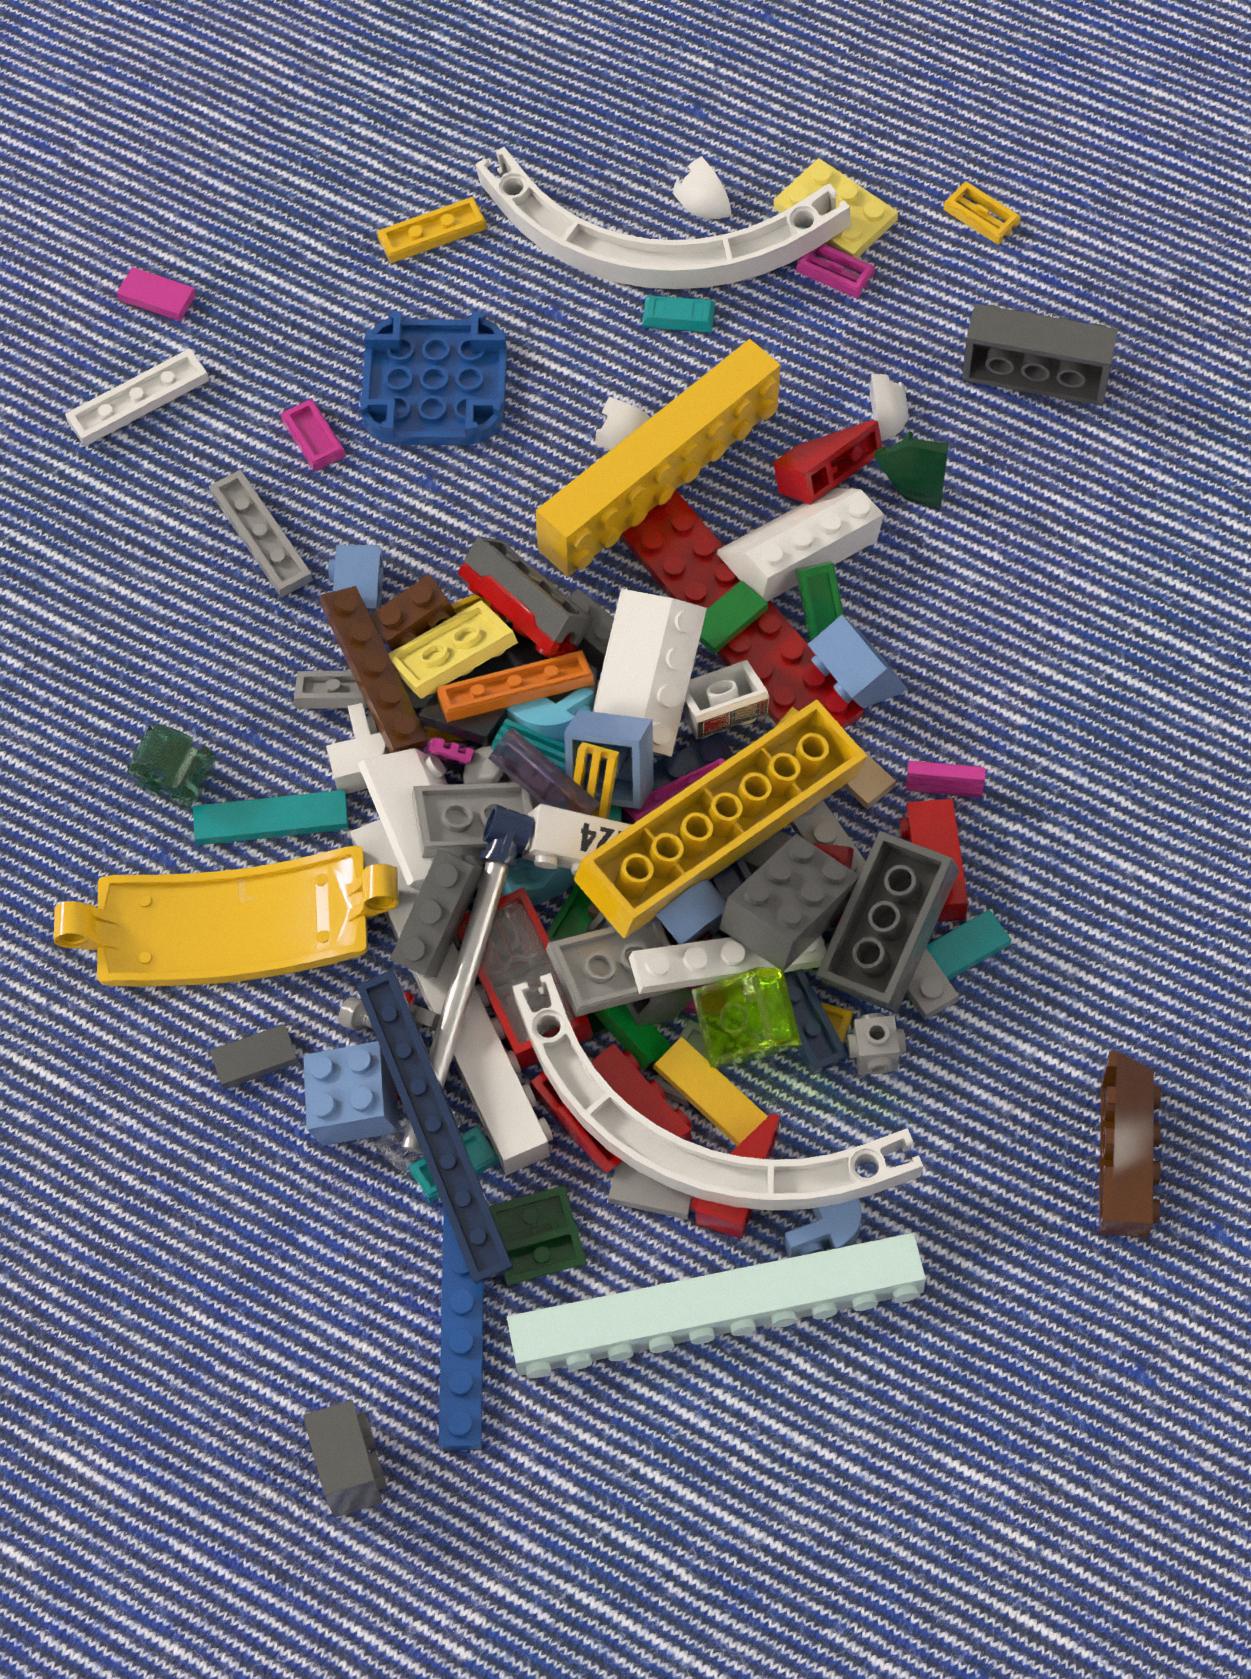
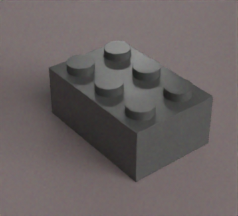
M795 834L728 897L719 929L784 972L843 914L859 875L798 834Z

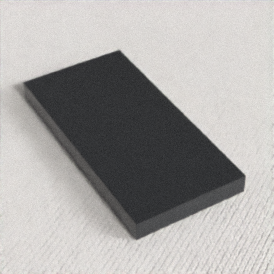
M504 622L510 629L513 630V624ZM513 630L518 642L517 644L506 649L500 656L493 657L475 667L469 674L460 676L448 684L550 658L539 653L535 649L536 643L530 638L524 637ZM436 692L419 714L421 725L488 746L503 725L505 719L508 718L507 708L509 707L447 722Z

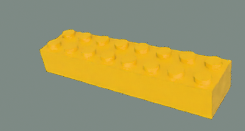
M751 339L747 340L536 509L538 551L567 577L578 569L583 570L598 552L603 548L612 547L618 541L621 534L630 526L639 525L645 519L647 513L657 504L662 505L666 503L674 491L684 482L690 483L699 474L700 469L710 461L715 462L720 459L727 447L736 440H743L750 433L754 425L762 419H769L778 408L781 365Z
M816 699L582 858L574 881L625 939L657 917V913L690 887L703 880L711 879L857 776L867 755Z

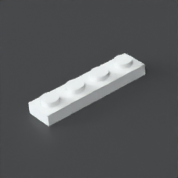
M189 348L69 411L65 416L67 422L85 447L208 382V374Z

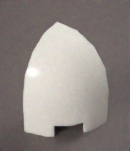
M702 156L687 166L691 172L684 178L682 183L679 180L675 182L674 196L684 208L698 217L721 219L730 216L731 207L729 199L720 179Z
M871 374L870 399L873 417L879 423L881 441L891 439L901 432L908 421L906 392L904 384L902 382L898 384L891 382L889 375Z
M608 397L602 411L603 414L607 415V419L601 430L597 429L595 444L611 450L651 417L631 404Z

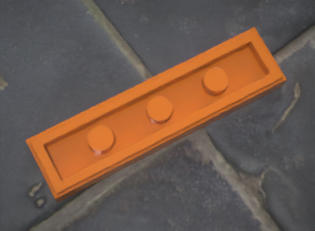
M581 650L436 687L445 718L447 722L591 686L594 685V678L585 655Z

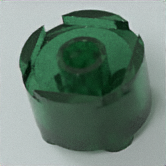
M155 724L152 729L149 725L127 766V773L139 780L137 787L142 791L157 796L159 791L171 795L170 799L176 804L185 808H191L193 802L198 799L217 757L205 745H203L201 751L191 744L194 738L181 731Z

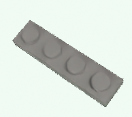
M241 469L209 486L211 495L281 598L313 581L312 573Z

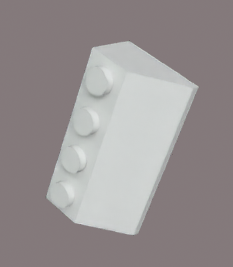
M833 488L811 505L803 503L718 549L717 555L740 581H744L768 602L798 585L795 569L832 561L835 565L875 543L878 539L884 514L861 489Z
M621 589L592 712L653 719V755L672 757L707 608L674 598Z
M415 748L362 759L357 764L407 885L420 891L435 857H422L412 790L413 786L448 785L444 776L446 773L445 767L435 755H428ZM480 855L458 856L484 868V863L479 860Z

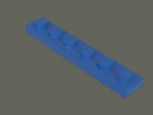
M443 1206L440 1451L482 1450L484 1282L477 1285L473 1282Z

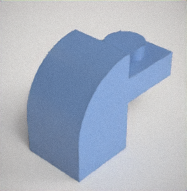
M706 879L683 892L657 913L656 916L679 944L692 943L708 931L714 935L720 930L719 927L727 901L713 884Z
M859 1198L841 1204L812 1208L817 1221L786 1232L784 1247L788 1257L792 1258L822 1252L828 1247L831 1250L855 1245L859 1237L862 1213Z

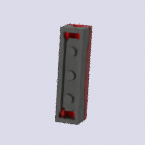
M477 536L464 560L465 563L462 564L457 573L468 583L467 588L475 595L485 598L490 602V609L493 612L508 618L513 623L512 628L514 631L530 638L536 643L535 649L542 655L554 658L555 656L576 652L577 645H580L593 619L502 540Z

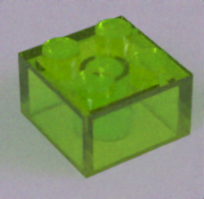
M756 967L691 990L710 1068L737 1067L802 1045L784 973L778 968Z

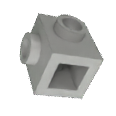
M871 1013L864 1015L861 1019H854L853 1034H847V1047L849 1058H856L858 1075L898 1071L900 1053H906L904 1030L896 1029L894 1015L884 1016L881 1013Z

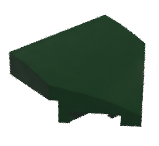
M909 431L905 434V438L887 449L883 446L875 451V459L905 500L927 506L941 507L949 448L948 443L913 439L914 434Z

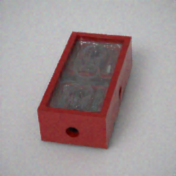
M524 887L500 898L477 973V977L501 1024L521 1070L538 1063L539 1059L531 1044L518 1009L512 986L524 982L528 983L530 990L526 991L527 1003L531 1011L535 1013L543 1008L551 1007L549 995L540 996L538 988L542 987L540 976L551 973L565 1013L578 1042L581 1043L593 1037L587 1015L577 1017L574 1015L546 951L550 940ZM471 911L464 915L457 931L461 943ZM546 1025L542 1027L539 1034L543 1037L551 1038L559 1033L560 1028L556 1025Z

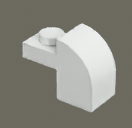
M362 703L347 706L355 739L326 746L337 791L345 790L346 794L367 788L357 763L365 758L389 754L380 732H377L372 715L366 717Z

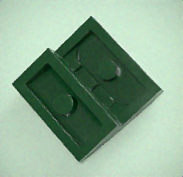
M565 1185L490 1206L514 1266V1269L504 1273L507 1286L587 1264Z

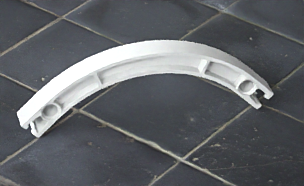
M505 147L496 151L500 166L497 168V171L502 176L501 178H495L488 170L490 163L487 159H483L475 164L480 184L518 230L538 247L560 261L588 274L633 286L660 289H691L735 283L763 275L787 265L851 227L850 207L843 200L839 203V207L836 208L837 192L829 183L780 214L742 230L700 239H647L601 228L562 208L537 187ZM808 226L809 228L801 229L800 227Z
M551 973L540 976L542 987L538 988L540 996L549 995L551 1007L543 1008L535 1013L531 1011L527 1003L526 991L530 990L528 983L524 982L512 986L514 997L531 1044L545 1075L565 1106L580 1124L608 1151L638 1172L669 1188L702 1200L733 1207L769 1211L804 1210L845 1203L921 1177L923 1164L919 1155L913 1157L911 1162L888 1168L885 1164L884 1156L899 1149H902L903 1152L910 1150L913 1140L908 1128L854 1148L804 1159L769 1160L740 1157L710 1150L686 1141L662 1129L634 1110L612 1090L597 1072L575 1036ZM546 1025H556L560 1028L559 1033L551 1038H546L539 1034L542 1027ZM867 1162L875 1166L877 1173L873 1177L865 1178L858 1175L855 1168L860 1163Z

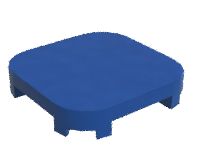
M397 311L388 313V319L377 324L372 330L367 329L364 337L365 358L362 397L359 401L364 427L373 438L382 443L393 445H472L488 440L501 428L505 413L506 340L504 329L500 330L496 324L487 320L485 313L472 311L471 320L402 319V312Z

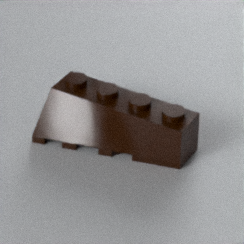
M1110 1051L1101 1079L1099 1235L1148 1238L1152 1225L1159 1224L1160 1199H1153V1185L1159 1186L1161 1165L1160 1161H1153V1147H1159L1161 1125L1154 1122V1109L1160 1108L1161 1086L1154 1085V1070L1119 1052Z

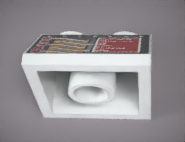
M745 660L691 679L683 712L686 722L696 739L709 737L738 724H750L758 717L768 714L769 694L749 662Z

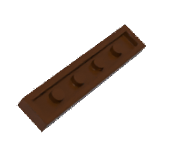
M353 586L322 594L319 603L389 753L413 748H425L429 739L423 726L420 724L415 709L357 587Z

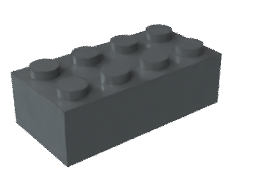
M975 303L966 338L962 381L1103 406L1118 329L1109 328L1101 324L1093 325L1071 321L1067 318H1054L1037 315L1029 311L1020 312L1000 308L995 305Z
M879 831L816 973L823 984L897 1014L959 873L953 858Z

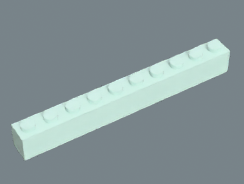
M914 1233L519 1313L507 1316V1322L518 1376L527 1375L528 1378H540L550 1374L551 1369L568 1366V1369L578 1370L592 1365L594 1360L609 1358L610 1361H622L632 1357L633 1352L650 1349L652 1353H660L674 1348V1344L691 1341L692 1344H704L714 1340L715 1335L731 1332L733 1336H743L754 1332L756 1327L772 1324L773 1327L780 1328L792 1325L798 1318L813 1315L814 1319H825L837 1314V1310L853 1307L856 1311H863L874 1308L880 1301L894 1299L895 1302L899 1303L911 1301L917 1298L919 1293H924L926 1278Z

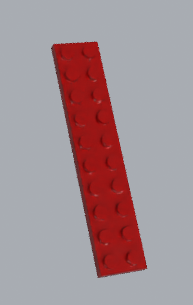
M676 490L666 503L662 505L657 504L647 513L645 519L639 525L630 526L620 536L624 544L670 598L708 609L740 582L739 578L717 555L718 549L724 547ZM770 600L767 602L768 610L717 652L718 656L727 666L745 660L749 662L768 691V715L776 725L792 707L800 711L816 699L843 729L863 717V708L854 700L846 703L833 686L838 683L831 673L824 676L815 666L811 659L816 654Z

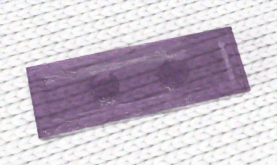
M513 728L504 734L488 757L540 804L592 815L600 805L596 799Z

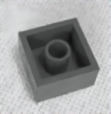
M353 1400L304 1414L303 1418L321 1486L333 1517L336 1518L383 1503L380 1489L387 1488V1484L377 1452L369 1453L370 1449L376 1448V1444L366 1412L357 1413Z

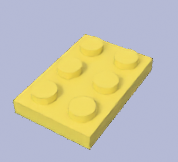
M818 158L774 199V209L781 213L830 183L837 192L836 208L839 207V203L843 200L850 207L851 227L836 235L825 244L858 258L898 221V211Z
M481 600L388 653L398 676L422 699L427 695L436 693V687L444 686L460 676L469 674L475 667L493 657L500 656L506 649L518 642L513 630Z

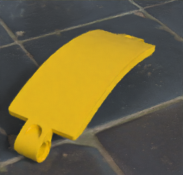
M350 846L294 860L236 870L188 874L104 876L98 880V908L90 903L84 904L76 901L62 902L55 906L54 943L64 948L97 950V979L102 985L147 987L216 984L260 979L322 967L364 955L367 952V918L392 910L399 905L397 866L375 864L365 868L363 848L361 846Z

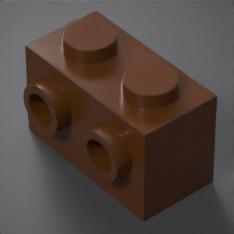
M428 574L370 614V617L379 636L392 652L455 616L456 612L448 598L430 574Z

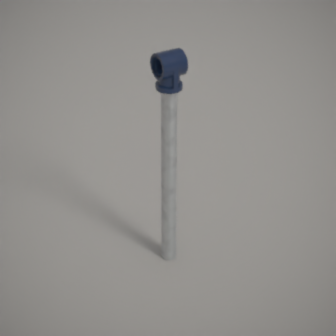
M496 804L489 814L483 833V841L488 844L486 850H482L479 856V860L485 864V868L429 1051V1057L442 1089L444 1088L508 871L517 870L519 864L518 860H516L517 853L522 854L525 850L534 824V817ZM408 1121L401 1147L413 1152L422 1153L411 1123Z

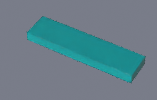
M345 790L193 806L194 840L196 846L349 830Z

